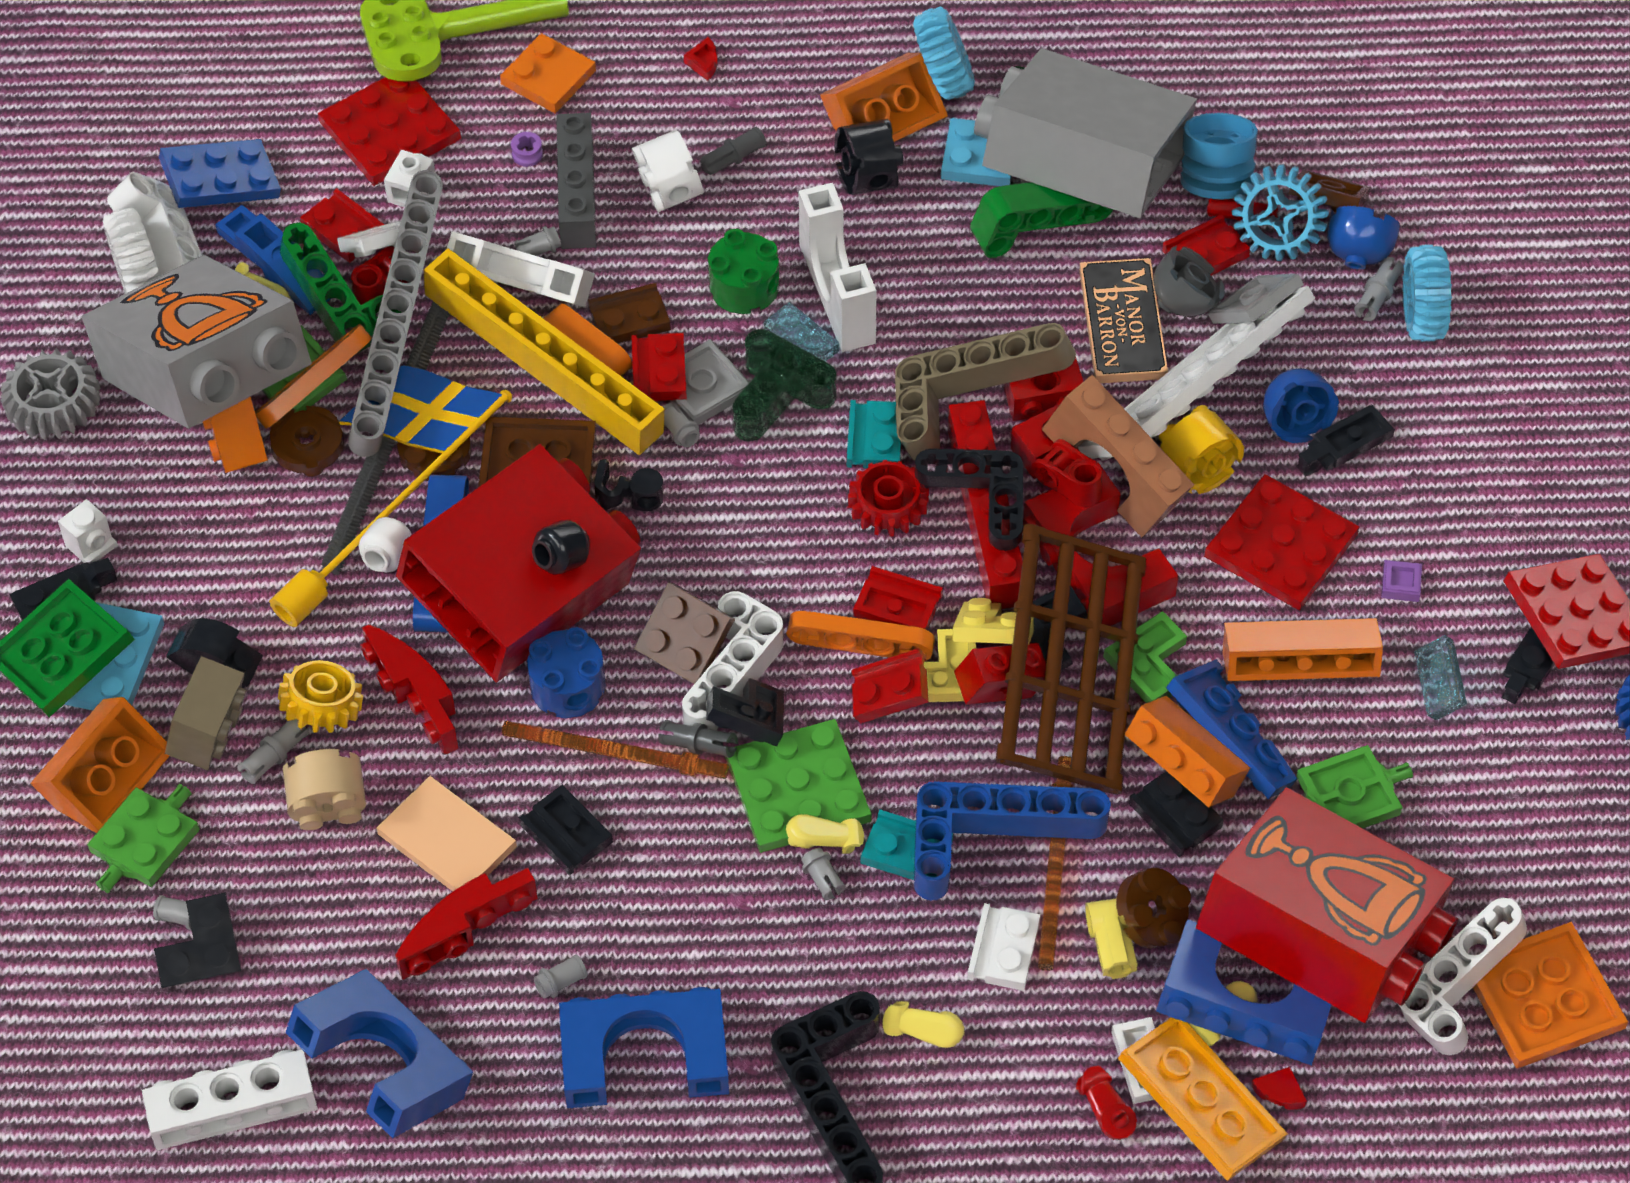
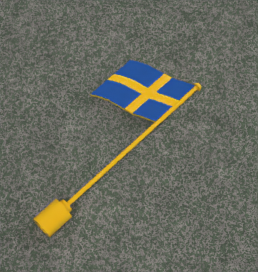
M400 366L383 436L407 446L442 454L320 573L315 570L309 572L308 570L301 569L269 600L270 606L276 615L286 624L297 627L328 596L326 589L328 584L324 578L359 545L361 537L372 523L379 518L388 517L505 402L510 403L512 401L511 392L502 390L500 393L472 388L427 370ZM368 401L370 404L380 405L377 401ZM355 407L339 421L340 425L351 426Z

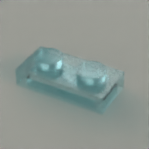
M790 302L764 321V331L813 371L839 352V342Z
M1443 635L1415 650L1414 654L1427 716L1437 721L1467 705L1454 640Z

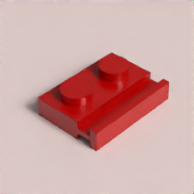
M336 188L333 191L334 195L329 199L326 197L303 214L300 217V221L308 225L321 242L351 263L357 257H355L354 252H340L337 238L385 224Z
M1221 214L1163 242L1162 252L1166 255L1175 246H1177L1176 251H1180L1183 247L1190 248L1200 254L1215 269L1210 274L1212 276L1249 258L1250 247L1246 242H1241V236L1231 225H1227L1224 221L1225 217Z
M684 333L648 334V338H637V335H631L633 385L654 401L687 399Z
M872 566L869 577L865 580L854 605L853 617L928 630L936 612L937 604L942 598L943 587Z
M918 648L852 669V675L855 683L852 684L853 717L858 722L864 723L928 703L927 669L924 668L926 655Z

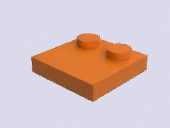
M540 33L500 75L501 85L556 114L596 72V62Z

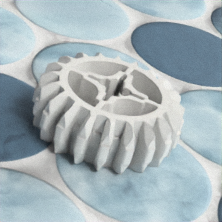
M122 208L112 211L113 213L105 215L103 219L107 242L125 294L160 277L144 225L134 208Z

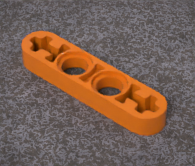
M361 324L352 328L314 360L311 365L307 366L255 412L258 421L265 429L272 426L366 346L372 337Z
M811 611L793 612L790 615L786 632L787 637L798 644L888 658L919 648L926 655L925 661L931 658L935 642L934 635L923 628Z

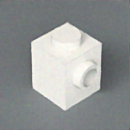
M401 150L384 179L387 202L405 207L413 175L423 170L435 173L433 159L420 153Z

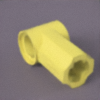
M1117 898L1087 902L1085 904L1087 927L1090 937L1095 938L1103 976H1109L1112 979L1124 978L1128 974L1137 971L1133 943L1124 931V928H1128L1125 923L1124 916L1118 917L1116 908Z

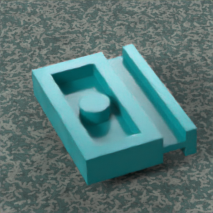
M850 400L847 467L852 468V465H863V468H868L869 463L876 464L883 460L891 462L900 461L901 441L897 435L896 402L867 401V404L856 403V400Z
M879 810L878 818L875 824H873L862 851L861 864L914 880L916 821ZM928 839V840H927L928 842H931V843L940 842V841L937 840V839ZM927 873V874H925L926 876L932 877V878L939 876L938 874H935V873Z

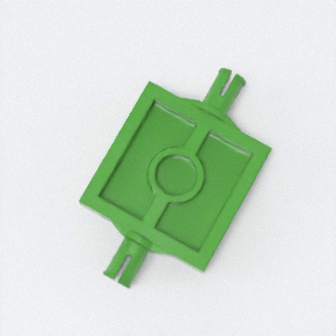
M1368 745L1298 769L1297 780L1305 792L1306 798L1361 828H1366L1401 815L1403 807L1394 792L1393 784L1413 777L1412 769L1407 762L1390 769H1385L1376 760Z
M178 784L177 788L166 800L156 799L144 791L135 788L87 844L90 853L103 859L109 865L106 872L96 881V885L102 891L109 893L122 876L137 879L152 888L200 829L197 821L178 810L188 797L192 795L187 787Z

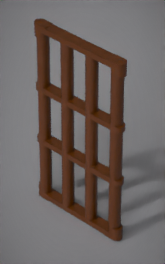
M1026 524L1023 527L1022 536L1024 552L1018 601L1014 603L1016 619L1010 669L1005 677V682L1008 683L1002 736L1001 743L997 744L996 762L1099 789L1106 793L1121 794L1124 776L1121 774L1125 741L1124 734L1126 732L1127 715L1131 713L1129 694L1134 647L1138 644L1139 637L1136 634L1141 581L1142 577L1145 576L1147 559L1143 556L1129 554L1047 530L1044 527ZM1040 541L1060 547L1053 609L1033 604ZM1075 551L1094 557L1087 619L1067 614ZM1109 561L1128 566L1121 629L1102 624ZM1031 617L1051 622L1044 680L1025 675ZM1066 627L1085 632L1079 690L1059 685ZM1100 637L1120 642L1113 700L1094 695ZM1023 688L1043 693L1035 759L1015 754ZM1058 698L1077 703L1070 768L1050 763ZM1092 708L1112 713L1105 778L1085 773Z

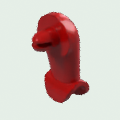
M1092 1066L1086 1069L1078 1079L1076 1089L1080 1095L1086 1094L1098 1124L1107 1137L1112 1140L1127 1139L1134 1133L1137 1127L1136 1114L1131 1107L1125 1104L1110 1084L1112 1076L1101 1066Z

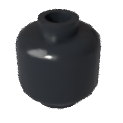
M561 520L543 527L536 533L532 546V555L540 568L553 575L563 574L580 567L587 561L590 540L586 531L576 522Z

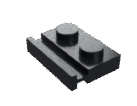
M1167 771L1145 785L1139 793L1130 795L1129 805L1178 857L1184 855V851L1190 847L1194 848L1223 826L1224 820L1212 807H1207Z
M563 784L532 807L533 810L528 814L519 816L520 826L569 876L574 873L576 867L580 864H586L613 843L612 834Z

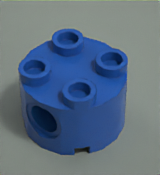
M574 627L569 630L554 631L540 639H536L530 644L527 659L532 699L539 709L546 713L549 710L556 713V717L566 719L582 716L598 705L599 698L602 693L604 695L606 688L603 656L600 647L594 639L588 636L584 629Z

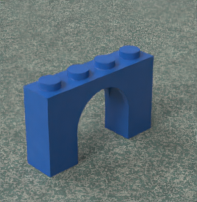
M1187 919L1156 1012L1312 1065L1322 1038L1331 1004L1295 984L1287 997L1274 1003H1253L1235 996L1223 986L1216 973L1215 965L1222 943L1196 929L1197 922Z
M367 969L295 1004L285 1032L311 1059L343 1042L353 1039L378 1041L395 1050L405 1061L407 1067L374 1085L366 1109V1113L392 1138L463 1100L473 1075V1071L466 1063L455 1055L435 1033L429 1030L408 1007L403 1005Z
M696 987L687 992L675 993L658 990L649 995L630 996L627 994H615L606 999L594 1000L577 997L568 1002L559 1003L564 1093L567 1108L607 1105L605 1076L607 1053L619 1037L632 1030L642 1028L663 1031L680 1044L686 1060L689 1098L729 1094L721 989Z

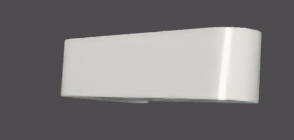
M131 172L108 195L107 201L113 211L122 208H134L138 212L148 236L160 276L202 255L184 208L177 207L169 185L145 175Z
M739 591L726 593L718 602V609L730 616H741L734 617L735 621L726 636L731 641L683 698L682 712L683 724L693 726L695 723L705 724L708 729L717 730L718 726L706 720L707 697L713 686L726 685L728 687L720 689L743 697V688L748 679L758 680L783 648V620L776 611ZM762 633H772L769 635H762ZM741 659H749V661H746V662H744V661H739V660H741Z
M1499 898L1491 902L1425 964L1423 973L1413 992L1402 1006L1399 1005L1407 1022L1440 1053L1445 1055L1458 1054L1466 1047L1468 1042L1467 1029L1461 1016L1452 1006L1525 937L1527 926L1517 902L1509 898ZM1503 919L1507 922H1511L1513 920V922L1509 925L1504 921L1499 924V922ZM1476 944L1486 945V949L1478 955L1468 954L1472 946ZM1453 971L1457 973V976L1451 982L1443 983L1439 981V978L1445 972ZM1417 999L1428 1000L1427 1005L1423 1009L1417 1011L1410 1009L1411 1004ZM1452 1025L1457 1027L1454 1034L1449 1037L1438 1036V1032L1444 1026Z

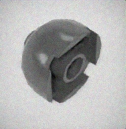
M1175 246L1162 258L1155 269L1153 282L1158 303L1166 312L1175 313L1183 317L1192 318L1206 314L1223 299L1225 295L1224 284L1221 279L1217 283L1215 282L1214 278L1210 275L1215 269L1200 254L1187 247L1176 251L1177 246Z

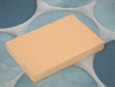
M431 776L376 827L379 836L451 891H455L483 873H486L488 876L517 847L514 838Z

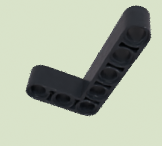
M865 991L852 993L782 1025L775 1030L771 1038L773 1066L838 1183H855L861 1179H868L873 1183H883V1171L822 1063L870 1041L877 1035L880 1026V1004L873 994ZM865 1013L870 1017L865 1020H858L853 1016ZM821 1030L834 1032L833 1035L828 1037L820 1036L817 1033ZM791 1046L797 1048L798 1051L789 1054L782 1052L781 1049ZM805 1079H812L817 1082L809 1087L799 1084V1082ZM823 1112H831L835 1114V1117L830 1120H823L818 1115ZM847 1145L855 1150L851 1153L843 1154L836 1149Z

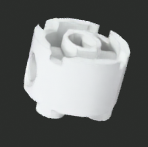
M679 131L669 132L632 148L639 166L640 177L644 186H649L652 192L650 196L658 213L704 193L698 172L694 170L692 165V157Z

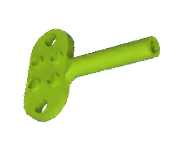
M364 0L360 6L361 26L374 66L379 74L397 81H415L427 77L436 71L442 62L440 42L443 40L569 16L567 0H504L441 13L430 11L425 0Z

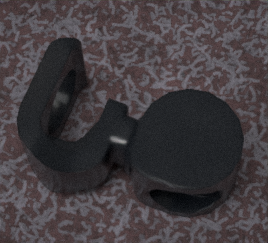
M608 459L599 461L594 479L595 501L604 510L622 504L624 497L630 500L633 509L639 511H653L662 505L663 478L657 470L652 468L639 469L633 474L631 480H627L625 476H620L618 484L610 491L606 488L610 477Z

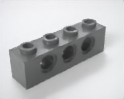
M591 113L556 114L558 217L561 249L596 248L594 145Z

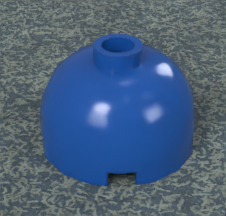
M1338 207L1336 214L1331 211L1327 225L1329 246L1337 257L1345 261L1347 267L1363 270L1366 268V265H1375L1382 262L1394 250L1400 230L1399 222L1386 213L1384 220L1374 217V209L1366 207Z
M1303 368L1290 369L1279 374L1266 389L1263 402L1264 414L1271 429L1282 440L1291 443L1308 442L1314 439L1309 434L1330 427L1337 416L1339 400L1334 393L1333 387L1319 373Z

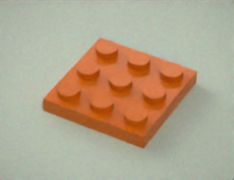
M1572 922L1524 938L1472 987L1516 1069L1626 1029L1628 1024L1624 1013Z

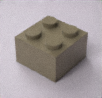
M200 657L171 720L165 754L205 770H209L214 758L221 760L229 741L227 737L231 727H236L243 710L242 703L247 689L241 687L245 673L205 657Z

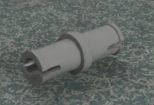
M1385 258L1381 262V266L1375 276L1367 280L1364 287L1365 292L1354 308L1355 314L1359 318L1367 308L1369 310L1363 320H1374L1383 302L1391 298L1394 291L1393 286L1404 269L1399 260L1393 270H1391L1390 266L1395 258Z
M298 719L288 721L272 736H265L260 741V747L237 766L238 771L242 772L241 775L245 780L255 784L274 764L284 762L287 759V753L309 735V730L305 728L302 731L298 728Z

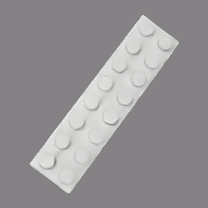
M1309 286L1299 288L1254 322L1227 323L1124 409L1151 438L1161 434L1167 429L1166 423L1172 418L1179 417L1190 410L1191 402L1196 398L1209 394L1214 389L1213 384L1216 381L1233 374L1237 370L1236 365L1241 360L1257 354L1260 351V344L1278 336L1283 331L1282 326L1285 323L1302 316L1305 313L1304 308L1315 299ZM1086 440L1078 446L1079 451L1091 459L1100 458L1104 461L1113 457L1102 446L1090 440Z

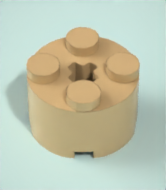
M320 749L296 756L295 764L289 767L288 763L283 766L287 812L290 818L299 822L301 829H319L323 826L324 821L338 820L342 824H352L362 819L361 811L366 806L361 760L357 754L349 752L350 758L340 756L339 749Z

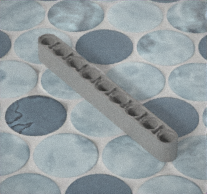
M428 170L417 172L411 179L352 419L348 445L354 454L361 457L373 456L379 451L442 193L443 182L436 173ZM413 221H419L423 224H417ZM405 250H411V251H413V252H415V253H409V252H406ZM398 280H405L409 283H402ZM392 309L398 310V311H401L402 313H395V312H392L391 310H392ZM385 339L391 340V341H393L394 343H393V344H391V343H386V342H384L383 340H385ZM375 370H383L388 374H380ZM368 401H377L380 403V405L370 404ZM367 431L371 433L373 436H365L362 435L360 432Z

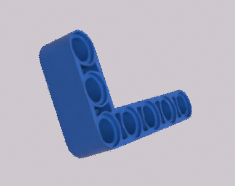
M928 782L919 789L917 795L914 889L920 897L931 901L944 897L948 892L951 871L952 833L1095 839L1102 836L1107 830L1111 807L1110 799L1106 793L1093 788ZM929 805H937V806H939V807H941V808L933 809V808H929L928 806H929ZM968 807H977L980 810L973 811L969 810ZM1013 808L1019 810V812H1009L1007 809ZM1053 810L1058 812V814H1050L1046 811ZM1086 812H1093L1098 815L1091 816L1087 815ZM928 839H937V840H939L940 842L931 843V842H928L927 840H928ZM927 873H935V874H938L939 876L932 878V877L926 876L925 874H927Z

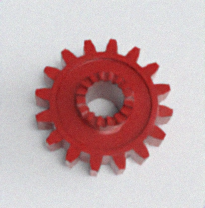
M883 460L876 464L869 463L867 469L856 472V481H850L848 508H852V519H861V528L863 530L869 526H874V535H879L882 529H886L889 536L894 537L895 529L900 528L906 534L909 532V523L919 526L921 524V515H927L929 488H925L923 484L918 482L915 477V468L903 465L902 461L891 462Z

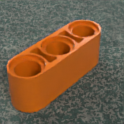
M561 303L543 318L620 376L632 368V360L625 349L566 304Z

